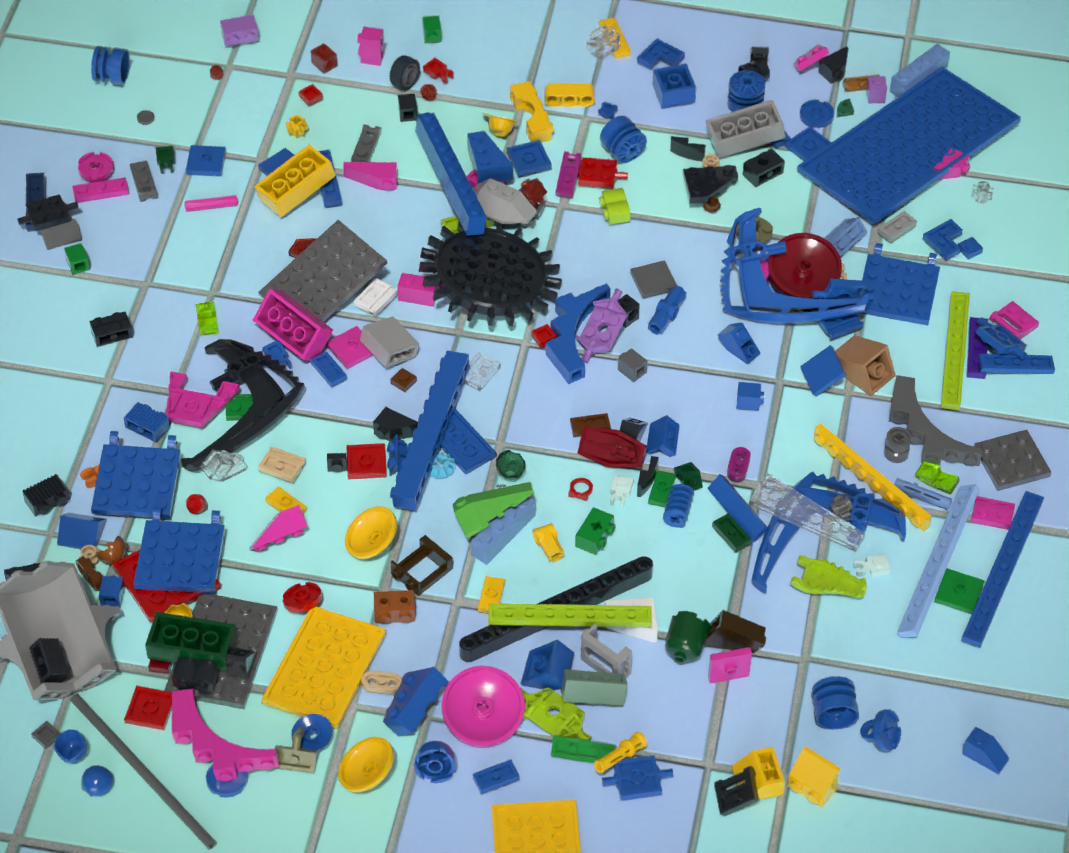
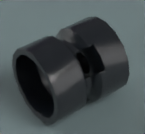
M763 58L754 60L751 64L749 62L738 67V71L748 70L759 73L764 80L770 78L768 64Z

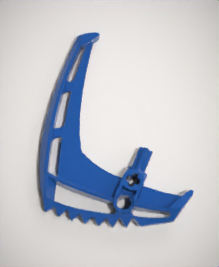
M761 208L744 212L735 219L727 239V244L730 248L724 250L728 257L721 260L725 265L720 270L725 275L720 279V282L725 285L720 289V292L725 294L721 299V302L726 304L722 309L723 312L755 322L803 323L833 319L866 311L870 302L869 293L863 298L809 299L773 292L763 275L761 263L769 259L771 255L787 252L785 241L770 245L757 241L756 218L762 213ZM740 224L738 246L733 247L737 226ZM739 254H745L741 259L736 258ZM732 263L739 266L742 293L746 306H731L730 273ZM848 306V307H843V308L828 310L829 308H832V307ZM750 307L782 310L780 313L750 311ZM790 309H819L817 312L788 313Z
M811 472L797 482L774 512L759 548L751 582L756 589L766 594V582L782 551L798 529L811 518L834 517L829 504L833 503V497L841 495V493L810 488L812 484L823 485L849 494H842L843 498L848 496L853 505V510L849 511L851 516L844 518L850 520L848 544H851V547L859 546L862 533L866 531L868 524L896 531L901 540L904 541L906 539L904 513L885 499H875V493L867 494L865 493V488L857 489L856 484L847 485L845 480L837 482L834 476L827 479L824 474L816 476L814 472ZM796 498L801 499L791 516L788 517L786 513ZM783 522L785 526L776 544L773 546L771 540L780 523ZM768 552L770 554V557L767 562L764 574L761 575L760 573L763 566V562L766 553Z

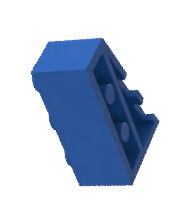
M435 667L407 672L402 677V682L395 692L382 722L397 736L412 734L426 716L427 712L425 709L431 701L436 702L439 698L436 694L442 686L446 687L449 681Z

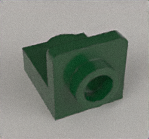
M692 462L674 467V473L682 481V484L692 487L693 490L703 487L700 470Z

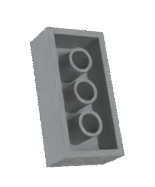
M773 100L706 120L708 136L718 158L786 138L783 121Z

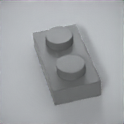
M903 211L880 226L878 233L891 243L917 225V220Z

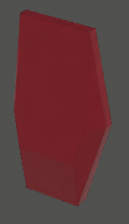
M584 426L577 453L606 467H642L647 445L616 429Z

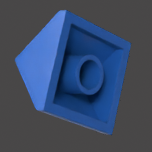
M70 512L61 515L57 545L81 549L86 545L97 547L107 519Z

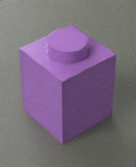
M869 76L866 86L868 104L885 103L887 94L885 76Z

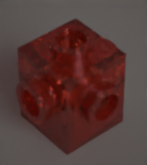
M538 178L525 180L521 183V188L519 189L532 206L541 203L544 200L543 196L547 193V190Z

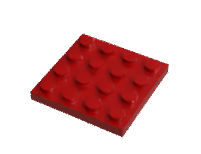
M140 550L112 563V568L118 577H123L124 586L150 623L153 622L156 612L164 613L172 604L181 605V603H185L187 605L205 594L134 589V579ZM218 579L216 580L215 591L221 588Z

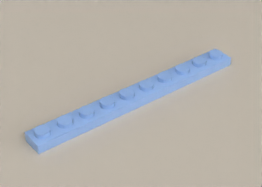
M976 484L960 486L897 631L901 638L914 637L919 634L980 490Z

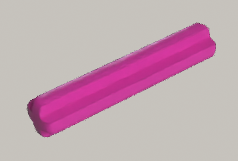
M237 195L188 200L185 201L184 205L185 210L188 212L237 206L238 199Z

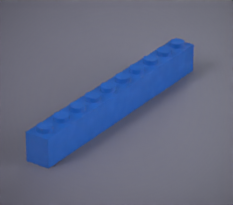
M429 112L417 114L415 132L466 235L484 234L487 216L436 115Z
M446 351L445 357H442L440 360L439 372L436 371L435 383L430 386L429 398L424 402V412L419 415L418 427L414 429L412 443H409L407 447V456L402 459L401 472L397 473L396 485L390 491L393 507L414 511L418 507L470 368L469 354Z

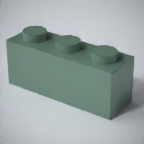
M564 669L561 685L562 700L568 703L579 702L590 705L624 706L628 684L625 674Z

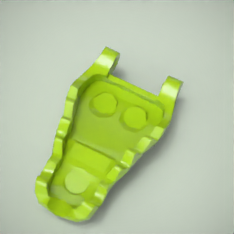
M799 555L797 563L804 568L801 579L794 576L790 582L796 589L809 594H841L859 599L864 597L867 591L866 578L859 579L856 576H852L850 571L844 570L843 566L838 568L834 562L830 563L828 560L811 559L804 555Z

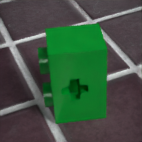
M593 507L575 535V547L597 555L600 549H604L607 537L615 531L614 515Z

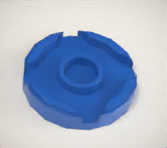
M809 100L801 106L799 117L807 126L823 128L830 125L834 120V109L826 101Z
M213 764L206 773V784L210 792L223 798L234 797L240 794L248 782L247 772L243 771L238 772V779H231L226 782L216 780Z

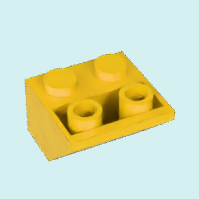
M774 747L753 750L731 766L733 775L743 772L744 768L748 766L754 768L759 800L783 795L785 780ZM743 780V781L737 783L736 785L738 786V785H740V784H742V783H744V782H746V781Z

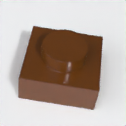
M401 368L390 379V384L403 392H406L417 382V376L404 368Z

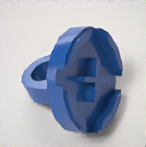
M891 709L880 710L874 720H869L862 725L860 729L861 736L868 742H876L882 751H893V749L898 747L901 740V727H898L897 724L899 722L898 716ZM873 728V733L868 735L869 730Z

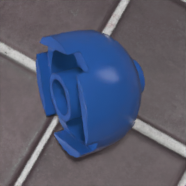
M435 740L423 744L417 750L414 760L416 774L423 780L424 778L432 779L430 783H443L449 780L456 769L455 752L448 744L442 741Z

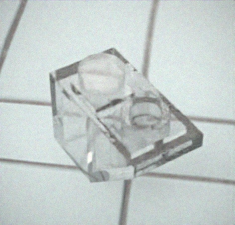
M214 449L200 466L210 480L220 482L228 480L248 469L244 458L240 454Z

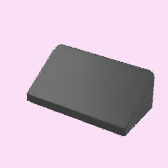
M76 219L41 230L47 250L82 240Z

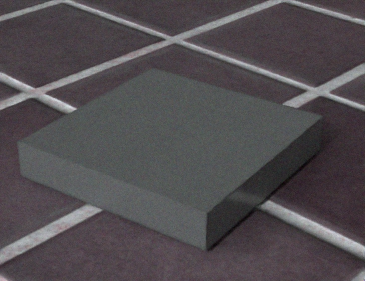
M665 260L630 269V274L643 299L669 293L672 287L677 286Z

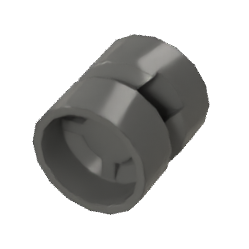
M894 427L887 432L884 456L888 461L902 463L908 458L912 438L908 430L902 427Z

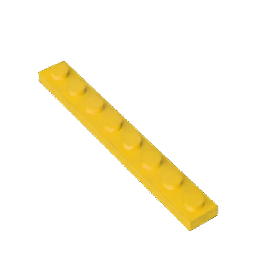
M820 423L815 427L814 440L818 445L824 447L832 457L837 458L845 468L850 469L856 474L858 479L868 484L874 492H877L886 501L901 510L914 526L919 527L923 532L930 527L931 515L825 426Z

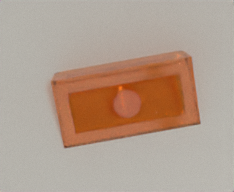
M880 75L845 78L842 82L844 92L866 90L868 77Z

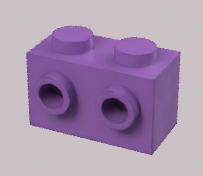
M254 15L220 20L221 34L225 47L259 41Z

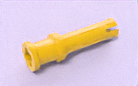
M635 732L628 740H622L619 747L594 762L595 770L598 773H603L625 757L630 758L635 755L636 751L645 749L647 747L645 736L640 732Z

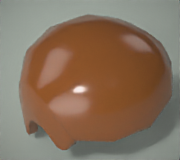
M117 536L114 542L107 543L108 549L105 551L100 550L96 556L99 560L110 565L123 558L126 552L124 539Z

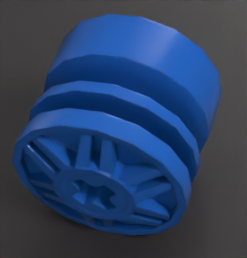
M97 45L91 62L93 81L100 82L101 80L106 83L110 78L111 83L124 85L128 77L130 64L128 49L114 48L111 53L110 47L105 46L104 48Z
M744 70L738 71L731 76L727 102L731 112L764 102L766 82L759 73Z
M625 115L610 120L600 133L601 143L621 163H628L636 159L644 151L647 144L646 136Z
M831 676L821 679L812 687L815 717L819 726L825 729L837 730L847 728L857 722L859 719V708L856 701L855 685L852 680L847 677Z

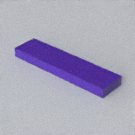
M970 317L966 377L985 379L986 372H980L978 355L987 354V343L983 342L981 337L976 334L978 327H981L977 324L979 318Z

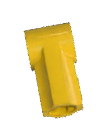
M550 523L533 529L534 540L538 546L541 545L548 561L553 563L560 561L564 556V550L557 539L554 525Z

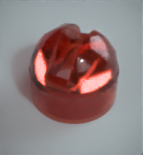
M213 65L210 68V77L213 80L223 78L224 72L222 67Z

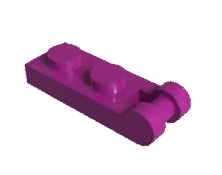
M564 151L555 196L573 199L582 154L576 153L575 155Z

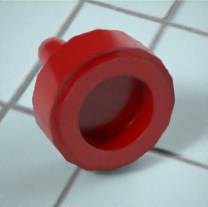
M192 494L186 500V507L191 513H201L208 507L205 498L201 494Z

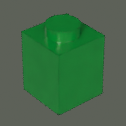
M439 15L422 17L424 43L442 42Z
M82 243L64 248L66 261L72 275L90 270L88 257Z

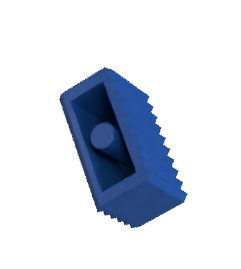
M139 402L123 417L126 428L156 443L170 428L169 419L165 413L152 410L149 405H143Z

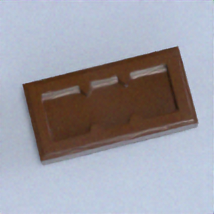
M608 413L570 418L573 437L581 436L584 426L611 429Z

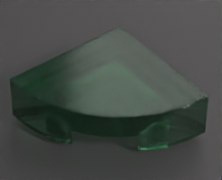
M850 99L839 103L836 113L837 117L854 115V108Z

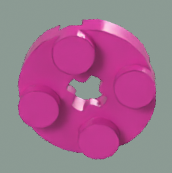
M90 152L79 159V175L82 179L90 181V183L106 180L114 173L112 158L106 153L94 154V152Z

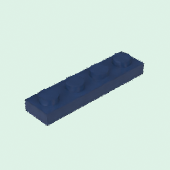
M44 172L26 174V204L45 199ZM30 222L26 223L27 231L35 230Z

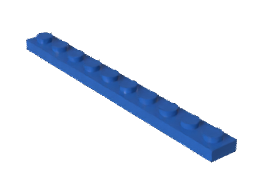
M1025 491L964 631L962 642L981 648L1043 504V496Z

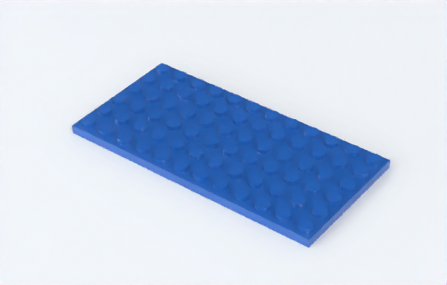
M942 67L799 164L797 171L876 224L950 172V168L968 155L970 157L1017 125L1021 120V116ZM952 148L953 152L948 154L947 152ZM955 149L963 153L941 170H934L937 164L943 162V157L945 155H953Z

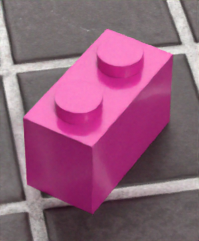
M363 26L362 32L358 33L357 43H360L358 48L360 61L363 64L381 66L385 55L384 29Z
M401 273L397 285L398 301L434 307L433 295L434 291L438 290V285L423 287L424 276Z

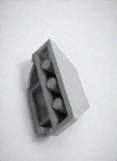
M491 178L477 184L473 188L487 218L501 224H528L537 213V210L521 191Z

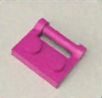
M1014 301L999 311H994L989 317L993 323L1002 324L1020 340L1039 327V321Z

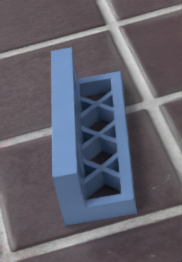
M859 217L845 219L824 239L836 248L841 257L867 233V230Z

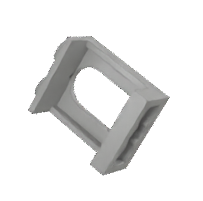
M596 624L590 629L584 630L581 635V660L597 672L625 674L627 678L631 674L632 650L626 646L618 654L613 652L597 640ZM594 651L612 664V672L589 655Z

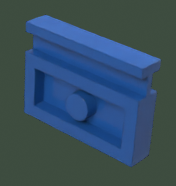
M857 314L817 321L826 335L830 336V340L862 329L864 325L863 321L859 320Z

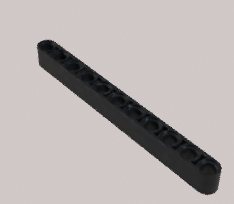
M647 556L639 557L537 604L598 605L605 600H609L650 581L653 572V561ZM489 625L461 638L459 642V656L464 662H473L550 626Z

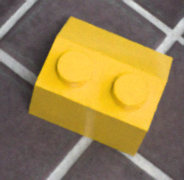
M805 746L789 774L788 786L794 792L808 798L811 803L823 808L837 791L840 767Z

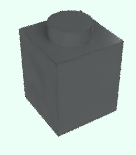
M631 348L619 356L618 371L634 383L647 373V360Z

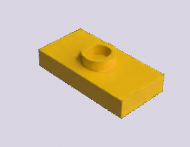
M279 486L265 497V502L279 512L297 505L300 506L302 514L307 511L306 505Z
M485 577L478 612L489 614V603H501L505 579Z

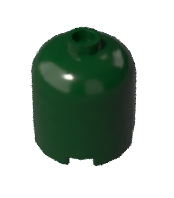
M679 611L676 616L673 615L665 639V650L668 655L679 663L697 660L701 656L711 630L710 623L707 619L703 621L697 618V613Z

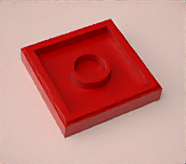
M385 443L346 445L348 480L387 477Z
M136 685L124 722L165 731L172 711V692Z

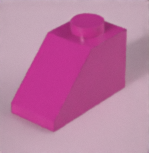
M951 148L947 153H952L953 149ZM955 149V153L951 156L945 155L943 162L937 164L934 170H941L963 153ZM968 155L950 168V172L938 180L958 178L963 173L967 174L971 166L969 164L970 156Z

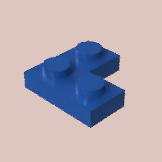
M657 38L637 57V62L649 69H652L660 60L675 66L685 58V52Z
M950 219L924 233L923 240L940 256L948 260L960 253L961 248L953 239L962 235L963 229Z

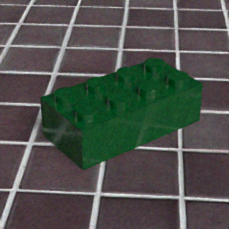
M156 612L145 644L147 659L176 663L178 657L210 660L218 663L220 671L227 672L226 654L235 648L237 642L236 624Z

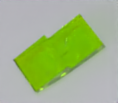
M214 301L195 304L200 336L219 333Z
M925 461L922 462L915 473V477L923 483L947 494H952L960 482L959 476L942 472L941 466Z

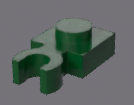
M173 146L155 147L157 165L160 166V172L164 173L165 168H170V172H173V163H175Z

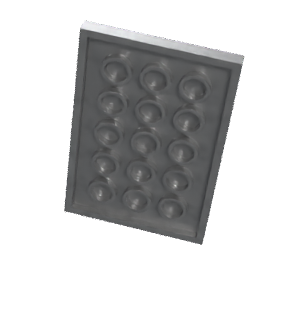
M337 220L258 293L264 299L269 289L282 290L324 322L388 262L340 220Z
M208 593L197 598L192 612L193 618L236 624L237 642L235 648L257 651L248 679L228 675V672L219 670L213 692L200 693L193 689L196 701L245 709L278 612L277 606ZM176 663L173 665L164 691L180 690L174 687L172 682Z

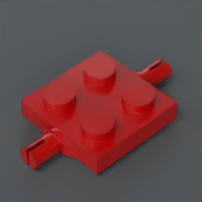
M582 157L578 171V186L614 189V183L617 179L628 180V172H618L617 160Z

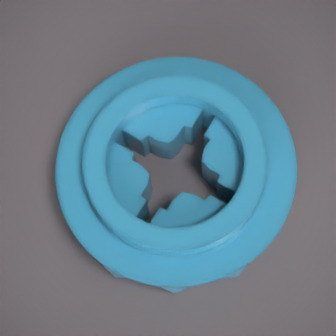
M443 452L437 454L430 476L434 478L450 476L456 467L454 458H451L450 454H443ZM437 461L443 464V469L440 465H437Z

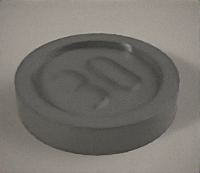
M143 110L137 114V121L142 125H149L155 120L154 113L149 110Z

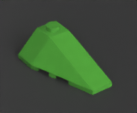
M531 482L469 494L466 497L458 498L452 504L453 510L468 539L490 526L488 522L496 516L501 518L505 515L504 512L508 507H516L534 493Z

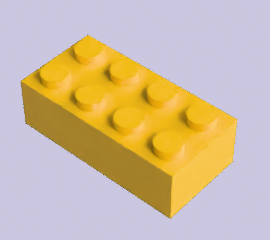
M309 144L254 187L259 200L282 218L334 178L336 174L331 161Z

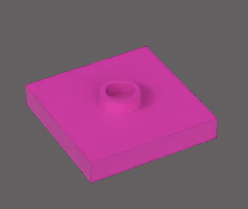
M358 326L351 328L326 343V347L346 369L373 356L370 350L360 341L362 331Z
M750 647L711 654L708 672L709 683L749 677L752 657Z

